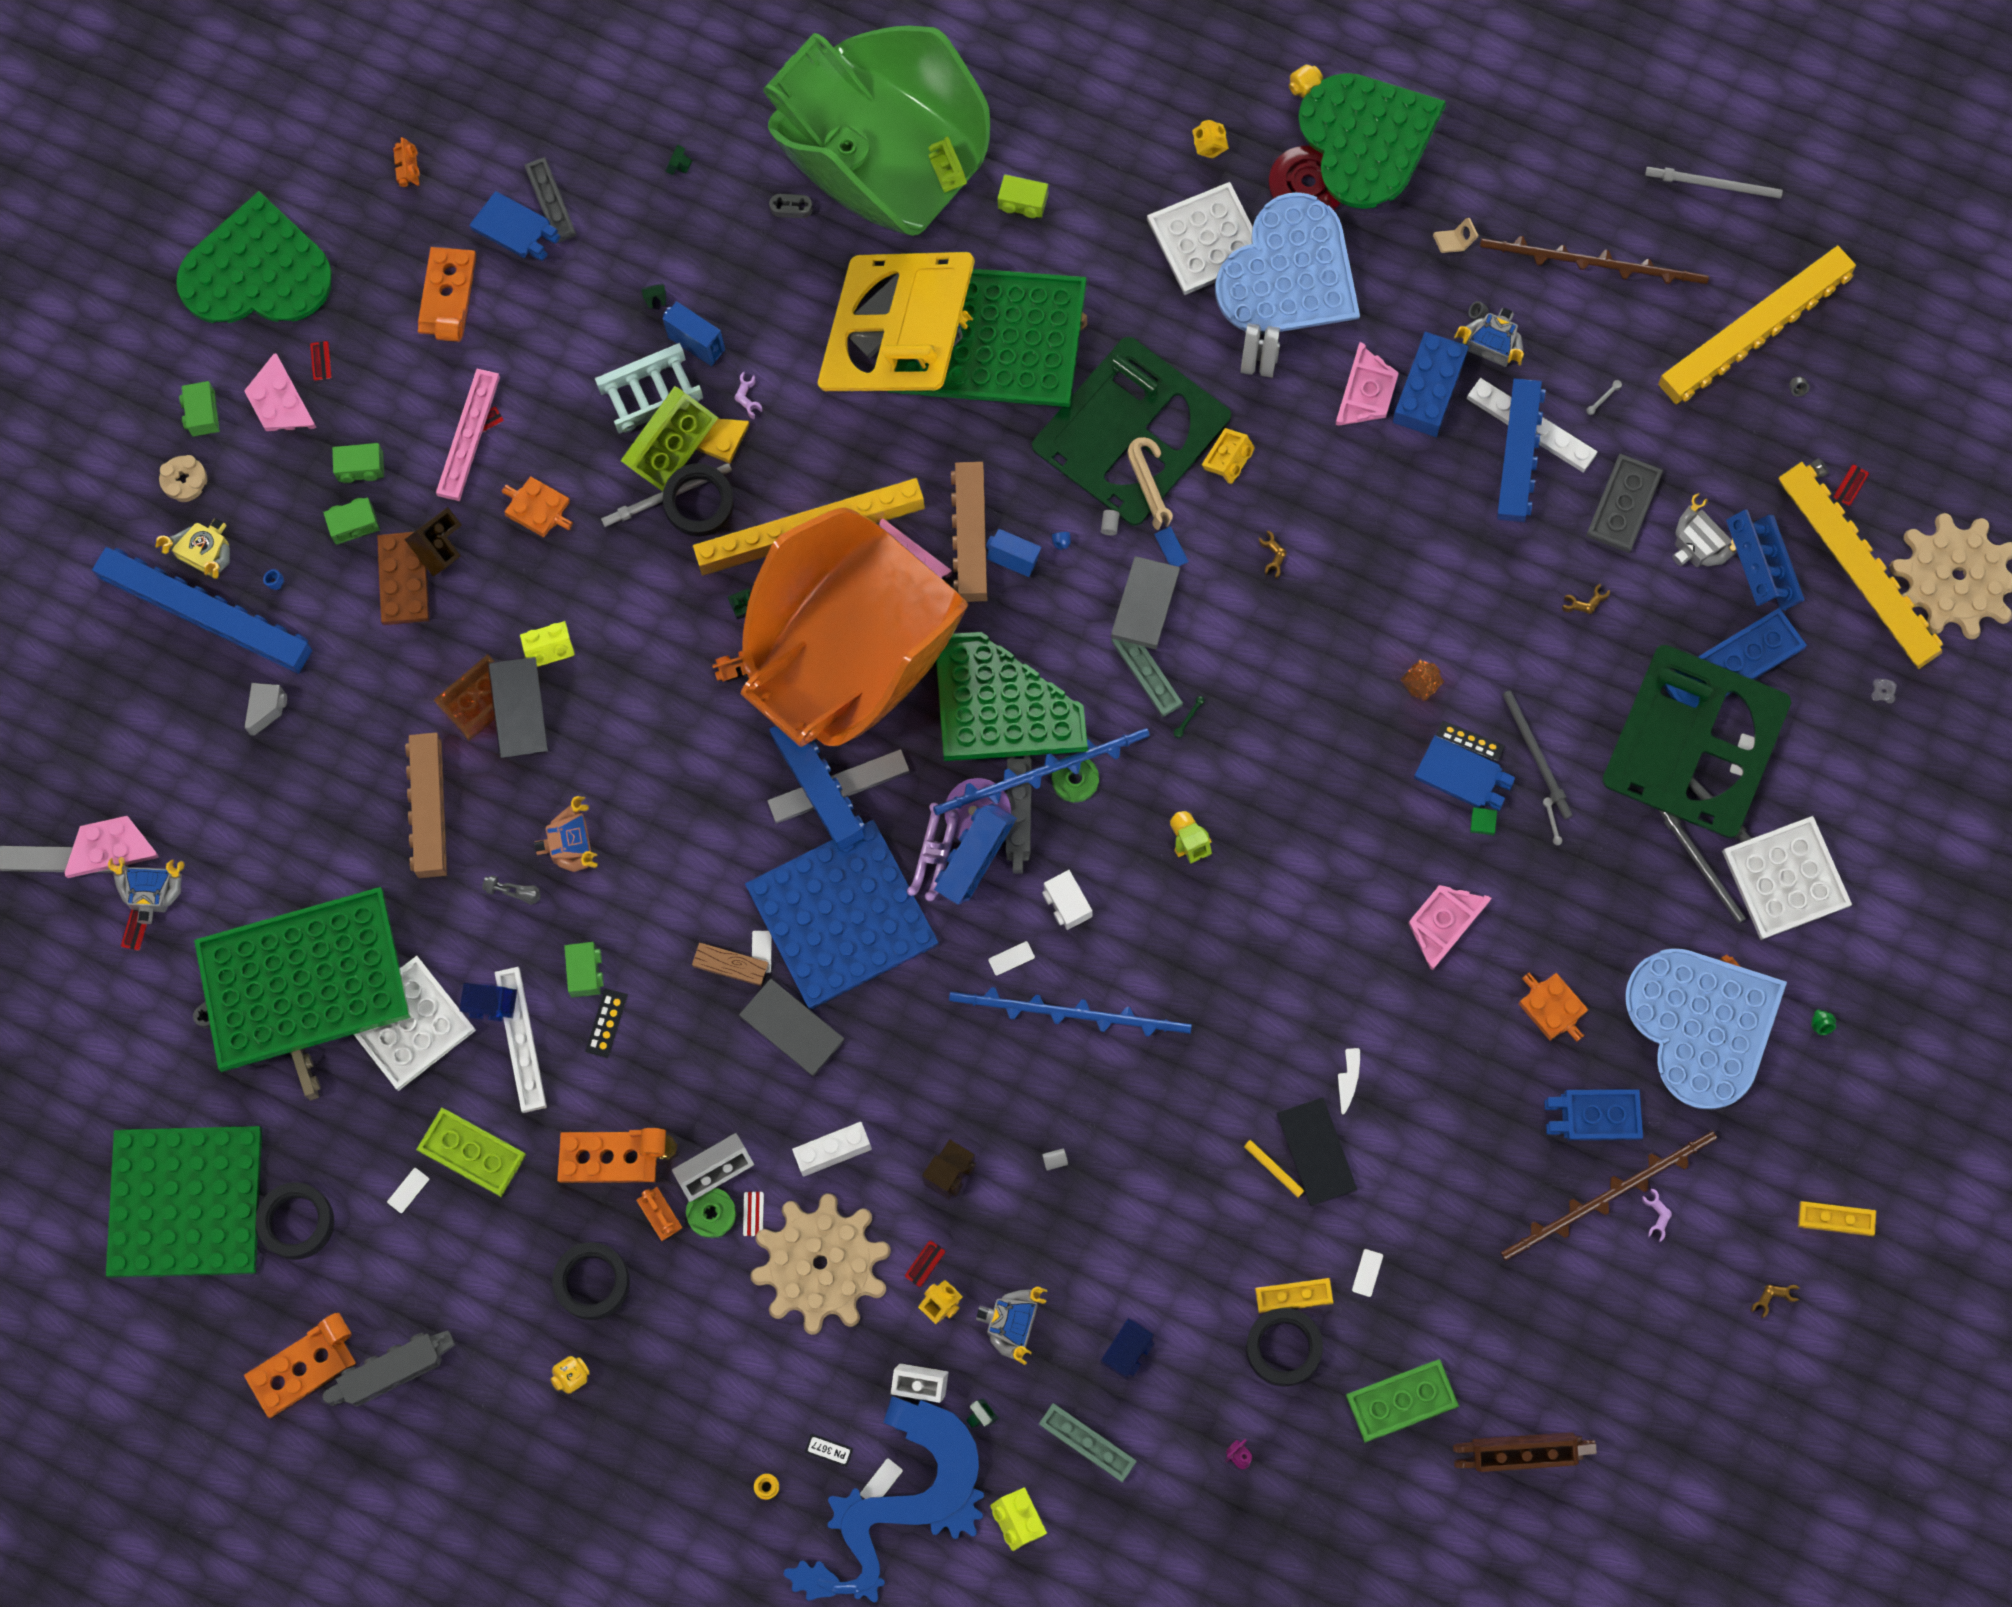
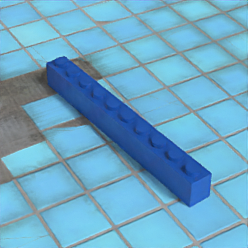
M105 547L92 569L98 579L297 674L300 673L313 651L305 637L299 634L295 636L288 634V630L278 624L275 627L267 624L268 621L259 615L253 617L247 614V610L238 605L232 607L227 604L228 602L219 596L215 595L213 598L198 586L192 588L187 585L188 583L177 576L173 579L158 567L152 569L147 566L148 564L137 557L133 560L127 557V553L118 548L112 550Z

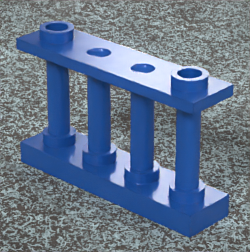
M1745 509L1726 519L1756 605L1760 606L1776 598L1780 609L1787 610L1805 601L1774 515L1769 514L1752 523L1749 512Z

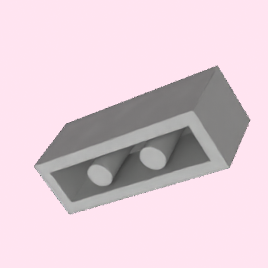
M737 1133L672 1169V1172L687 1199L691 1202L752 1167L754 1163Z

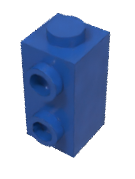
M998 529L995 537L990 536L985 547L989 550L986 559L1030 577L1042 547Z

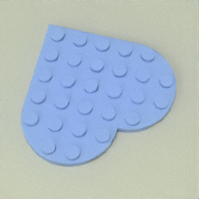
M1288 193L1268 202L1255 219L1251 234L1252 244L1243 246L1231 253L1217 274L1215 283L1217 304L1226 319L1243 331L1247 330L1248 323L1260 325L1261 334H1265L1268 326L1280 327V332L1360 318L1341 222L1329 205H1325L1313 195Z
M1666 949L1645 958L1634 969L1626 988V1006L1631 1021L1638 1031L1649 1040L1660 1044L1657 1056L1658 1069L1662 1081L1670 1093L1681 1102L1694 1108L1719 1109L1738 1101L1752 1086L1787 982L1689 950Z

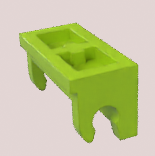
M945 137L944 140L928 147L929 151L932 152L928 155L944 193L967 184L964 171L949 137Z

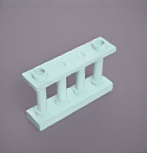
M680 343L595 378L601 395L609 394L620 419L615 420L614 423L619 434L630 432L636 426L650 421L666 399L669 392L660 374V371L665 368H673L686 394L697 402L703 399L700 386L692 388L681 363L686 359ZM646 376L652 377L662 401L650 406L638 382ZM625 385L631 386L641 410L629 415L617 391L618 388Z

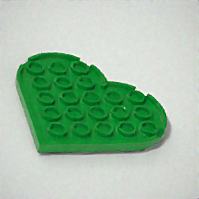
M1344 73L1323 79L1318 86H1314L1305 95L1299 109V124L1307 143L1323 154L1321 173L1328 192L1344 205L1367 209L1377 207V204L1387 200L1395 199L1405 189L1446 107V103L1444 100L1363 75Z
M258 191L186 255L177 273V290L189 312L209 323L225 321L232 323L245 318L253 311L261 317L274 322H278V320H291L294 322L310 316L326 301L332 287V270L323 251Z

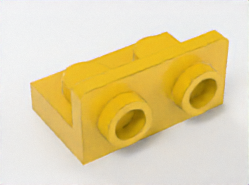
M1225 428L1205 458L1202 466L1206 471L1222 475L1227 483L1232 484L1236 477L1239 476L1248 458L1252 456L1255 447L1248 435Z

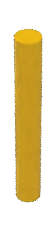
M1249 1140L1245 1144L1244 1148L1297 1198L1304 1193V1190L1254 1142Z

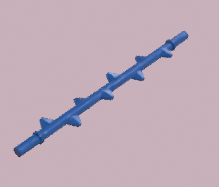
M1147 728L1128 735L1124 734L1120 738L1098 746L1087 739L1088 752H1079L1061 760H1057L1049 753L1046 755L1044 766L1020 775H1016L1010 769L1004 770L1003 781L979 790L971 783L966 784L963 796H956L950 801L933 806L935 815H940L956 808L961 809L964 805L986 797L994 804L1000 802L1002 791L1026 782L1035 789H1038L1041 785L1042 776L1064 768H1068L1074 774H1078L1081 762L1104 753L1109 754L1114 759H1118L1120 747H1128L1131 743L1149 737V731Z
M991 987L984 996L977 995V993L973 995L951 991L949 995V1001L973 1004V1006L982 1005L1004 1008L1012 1020L1021 1011L1051 1015L1055 1024H1059L1065 1017L1096 1021L1101 1032H1105L1111 1023L1141 1027L1145 1036H1150L1156 1029L1164 1030V1032L1191 1033L1192 1024L1168 1021V1019L1158 1020L1135 1017L1130 1007H1126L1120 1014L1091 1011L1086 1000L1083 999L1075 1008L1044 1004L1040 995H1035L1030 1002L999 998L994 987Z

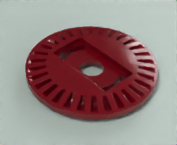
M1310 145L1298 146L1287 150L1272 165L1269 175V189L1273 199L1292 193L1288 187V184H1291V188L1295 193L1313 195L1325 205H1329L1333 210L1341 204L1328 192L1324 184L1321 167L1318 166L1321 165L1323 154L1316 151ZM1311 176L1315 179V184L1311 187H1306L1302 184V178Z

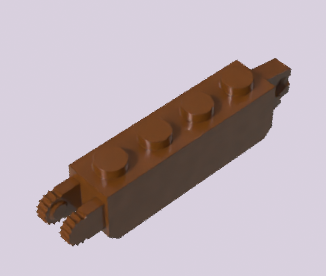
M1574 1432L1472 1439V1442L1453 1445V1451L1456 1453L1473 1452V1458L1454 1460V1467L1475 1468L1476 1471L1480 1472L1575 1466L1579 1464V1460H1583V1455L1597 1454L1595 1440H1582V1436H1575Z

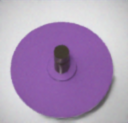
M983 778L968 779L958 784L951 791L946 802L954 799L956 796H963L966 784L971 783L978 790L996 783ZM1002 791L1000 802L995 805L1011 814L1009 798L1005 791ZM986 797L964 805L961 809L956 808L959 818L954 836L959 839L966 828L969 830L973 823L971 817L977 808L981 809L983 806L993 802ZM945 812V820L948 824L949 816L947 812Z

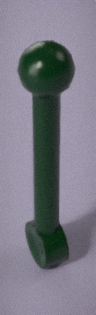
M1202 696L1196 698V704L1181 726L1174 730V737L1181 738L1183 736L1184 728L1199 706L1205 703V699Z

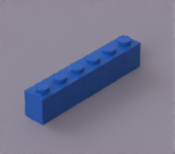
M1515 378L1513 380L1497 520L1525 522L1526 515L1531 516L1532 502L1528 501L1529 493H1534L1535 479L1530 478L1531 470H1536L1538 456H1533L1534 448H1539L1540 434H1536L1537 425H1542L1543 412L1538 410L1539 403H1544L1546 389H1541L1542 381Z
M777 726L770 728L769 731L773 741L838 850L841 851L865 838L862 831L865 828L863 821L859 815H853L851 810L854 807L847 796L843 798L840 791L843 789L837 778L832 779L828 772L831 769L825 758L820 760L817 755L820 751L815 741L812 740L805 746L800 747Z

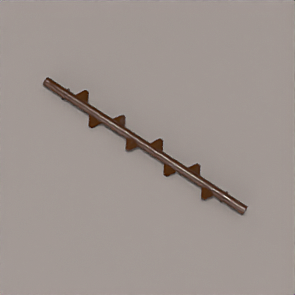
M1519 236L1514 243L1506 242V240L1503 242L1481 238L1480 247L1500 250L1503 253L1506 251L1531 255L1539 266L1549 258L1576 263L1580 270H1584L1589 265L1619 270L1624 280L1633 272L1662 277L1665 284H1670L1674 279L1682 280V282L1689 281L1708 284L1709 275L1686 272V270L1680 271L1655 267L1650 259H1646L1642 264L1613 260L1609 250H1604L1599 257L1570 253L1564 245H1561L1557 250L1528 246L1524 236Z
M1710 1131L1693 1142L1689 1141L1688 1145L1663 1159L1654 1154L1648 1155V1168L1625 1181L1620 1180L1616 1176L1610 1177V1189L1585 1204H1581L1574 1199L1570 1200L1569 1213L1545 1227L1535 1221L1532 1222L1530 1235L1526 1238H1521V1241L1500 1252L1502 1258L1506 1261L1525 1249L1529 1250L1532 1245L1555 1232L1564 1238L1568 1237L1569 1224L1593 1210H1597L1604 1215L1608 1214L1609 1201L1633 1187L1643 1192L1648 1191V1179L1673 1164L1685 1170L1688 1168V1156L1692 1153H1697V1150L1717 1139L1715 1133Z

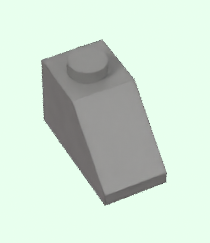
M252 683L245 729L250 735H256L282 715V709L287 705V694L280 685Z

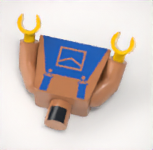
M575 796L571 801V805L563 810L546 827L548 839L534 841L537 855L550 853L554 864L572 872L588 868V866L592 868L597 867V863L593 862V857L597 856V854L591 852L586 820L583 814L580 813V811H587L589 806L581 805V802L585 799V797Z

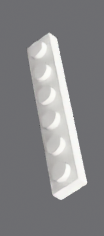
M1480 378L1468 394L1467 399L1508 425L1511 397ZM1543 417L1542 425H1537L1536 434H1540V446L1583 473L1597 455L1596 450Z
M515 967L495 972L521 1111L526 1113L547 1108L520 968Z

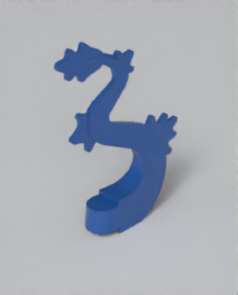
M891 1396L883 1423L894 1427L896 1430L906 1432L905 1439L929 1450L937 1462V1477L929 1489L917 1495L871 1497L862 1500L859 1490L854 1488L847 1498L830 1496L828 1502L834 1511V1517L828 1522V1527L831 1529H841L845 1542L862 1565V1573L857 1579L840 1582L821 1561L816 1562L813 1568L809 1567L805 1561H800L797 1568H787L784 1570V1576L792 1581L791 1589L793 1592L805 1590L806 1600L808 1601L816 1598L831 1597L836 1594H854L856 1599H860L865 1595L872 1602H877V1588L883 1586L885 1581L878 1578L880 1574L879 1561L869 1535V1528L874 1523L931 1524L933 1535H937L947 1526L954 1539L959 1537L960 1531H965L970 1536H976L977 1531L973 1521L975 1519H982L983 1514L974 1508L973 1504L984 1497L983 1492L973 1488L979 1469L976 1443L969 1430L954 1413L922 1400L916 1406L909 1401Z

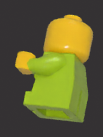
M1177 812L1170 820V826L1177 836L1176 848L1174 850L1177 856L1181 857L1186 854L1191 864L1200 860L1201 857L1204 858L1211 855L1210 843L1212 841L1209 838L1208 832L1197 825L1190 812Z

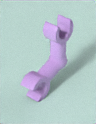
M745 372L740 375L741 384L734 399L747 409L750 418L755 419V414L751 410L757 408L762 412V406L758 402H751L746 397L748 389L755 384V377L753 375L751 381L745 382Z
M1651 1189L1650 1192L1654 1195L1655 1200L1648 1201L1643 1196L1642 1201L1645 1205L1652 1206L1660 1216L1656 1225L1649 1230L1648 1238L1654 1230H1658L1661 1233V1238L1659 1239V1242H1661L1665 1237V1227L1672 1217V1212L1659 1200L1658 1192Z

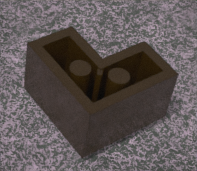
M447 507L404 539L433 577L461 557L447 537L461 527L462 524Z
M949 1139L940 1155H935L922 1175L924 1185L950 1200L952 1195L956 1197L963 1187L962 1179L965 1175L970 1176L977 1164L974 1162L975 1154Z

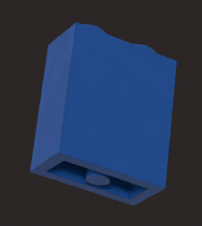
M677 301L672 307L670 306L663 314V322L668 338L677 344L680 343L681 347L712 367L725 351L721 330Z

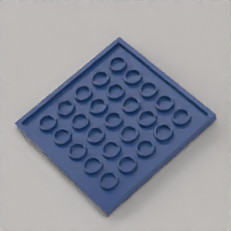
M874 819L864 824L865 828L862 831L865 838L841 851L838 850L834 841L831 840L745 883L809 1010L939 945L915 897L908 895L907 889L909 886Z

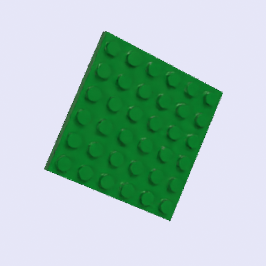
M262 1127L114 1130L106 1277L256 1274L258 1238L256 1214L259 1208Z

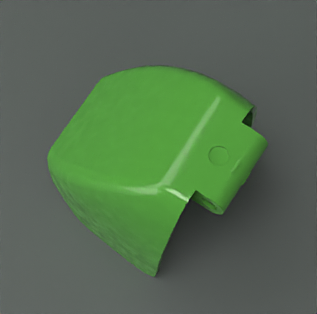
M894 26L873 30L848 38L835 47L821 35L813 33L763 88L765 95L777 109L769 119L768 129L778 146L791 162L822 191L843 207L865 220L893 232L912 236L919 235L963 187L960 186L944 193L928 156L932 153L929 151V146L944 140L945 137H949L964 171L966 181L978 170L987 153L990 140L988 103L952 43L943 32L934 27ZM840 126L841 128H849V126L858 127L868 138L870 146L869 156L865 163L853 171L833 151L825 148L827 135L833 129ZM851 144L842 146L845 152L850 151L852 147Z

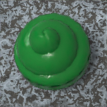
M1818 1009L1812 1017L1811 1027L1819 1035H1827L1835 1030L1836 1019L1833 1014Z

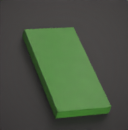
M1440 1359L1346 1394L1364 1443L1459 1407Z

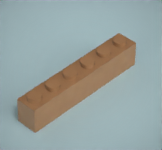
M983 462L955 463V471H951V485H956V493H951L952 507H956V514H952V528H957V536L952 537L953 550H957V558H953V572H958V580H954V590L966 602L987 601Z
M438 733L409 735V743H406L405 750L407 758L410 757V766L406 767L407 779L411 780V788L407 789L408 802L412 806V811H408L409 825H412L413 834H409L410 848H413V857H410V868L418 878L447 876L442 740Z

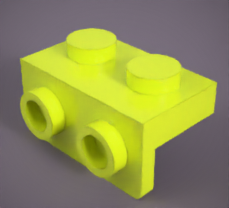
M565 621L520 634L526 658L536 657L537 667L575 655Z
M1025 1487L1001 1497L990 1505L993 1517L998 1522L1003 1532L1004 1540L1012 1551L1047 1534Z

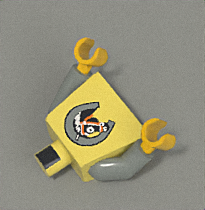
M214 518L208 528L196 523L170 537L159 536L156 540L155 547L162 546V553L167 554L169 548H173L172 552L177 559L204 572V575L208 574L215 579L218 578L219 572L230 564L229 543L221 535L226 524L217 518Z

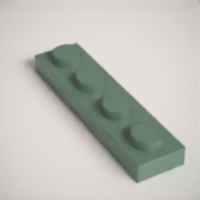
M1116 639L1111 640L1162 718L1183 706V702L1144 646Z
M1054 1403L1039 1423V1426L1121 1483L1124 1482L1137 1462Z

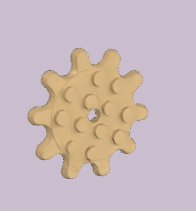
M1943 513L1935 519L1936 532L1933 535H1924L1917 529H1909L1905 532L1904 541L1912 549V556L1906 560L1896 559L1892 561L1889 570L1894 576L1903 577L1908 581L1909 589L1901 595L1903 597L1907 595L1915 607H1922L1927 611V623L1929 626L1926 629L1929 633L1939 634L1947 623L1954 622L1960 625L1962 633L1967 639L1974 640L1981 633L1979 622L1983 617H1991L2001 624H2006L2011 620L2012 612L2003 602L2005 594L2012 592V574L2006 568L2007 562L2012 559V542L2003 543L2002 545L1992 544L1987 539V533L1990 528L1987 520L1983 518L1976 519L1968 530H1961L1955 526L1949 514ZM1955 570L1963 571L1964 579H1955L1952 572Z
M831 1193L821 1196L818 1209L813 1213L803 1212L794 1201L786 1202L782 1207V1213L786 1220L785 1227L779 1232L762 1229L756 1234L757 1244L769 1252L770 1258L766 1265L757 1267L751 1272L752 1282L758 1286L771 1285L776 1289V1298L769 1306V1313L773 1318L781 1319L792 1310L800 1311L804 1316V1329L811 1335L821 1331L824 1318L830 1314L838 1315L848 1327L857 1325L860 1320V1315L856 1308L858 1298L864 1295L881 1298L886 1293V1285L883 1281L874 1277L872 1268L876 1262L885 1260L890 1256V1246L886 1242L874 1243L866 1239L865 1230L872 1222V1214L869 1210L862 1208L857 1210L851 1217H842L837 1211L838 1200ZM824 1256L828 1262L827 1266L821 1270L816 1269L813 1265L814 1259Z

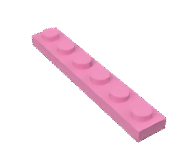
M476 369L436 491L439 497L456 501L461 499L500 379L499 373Z

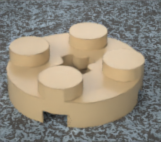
M178 456L160 467L159 482L162 490L168 497L177 499L180 502H187L200 496L204 485L207 484V473L202 464L193 456ZM183 474L189 475L185 483L178 481V478Z

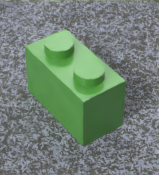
M206 381L182 386V395H179L182 409L184 408L185 415L182 416L184 429H188L192 437L220 432L215 390L210 382Z
M379 443L332 447L333 473L338 482L352 483L355 480L375 481L378 478H384L383 451Z
M368 497L357 498L349 504L343 506L336 505L323 512L331 538L336 545L380 531L373 506Z
M594 942L564 945L568 993L574 998L600 995V987H604L603 973L599 972L598 964L602 963L601 949H597Z

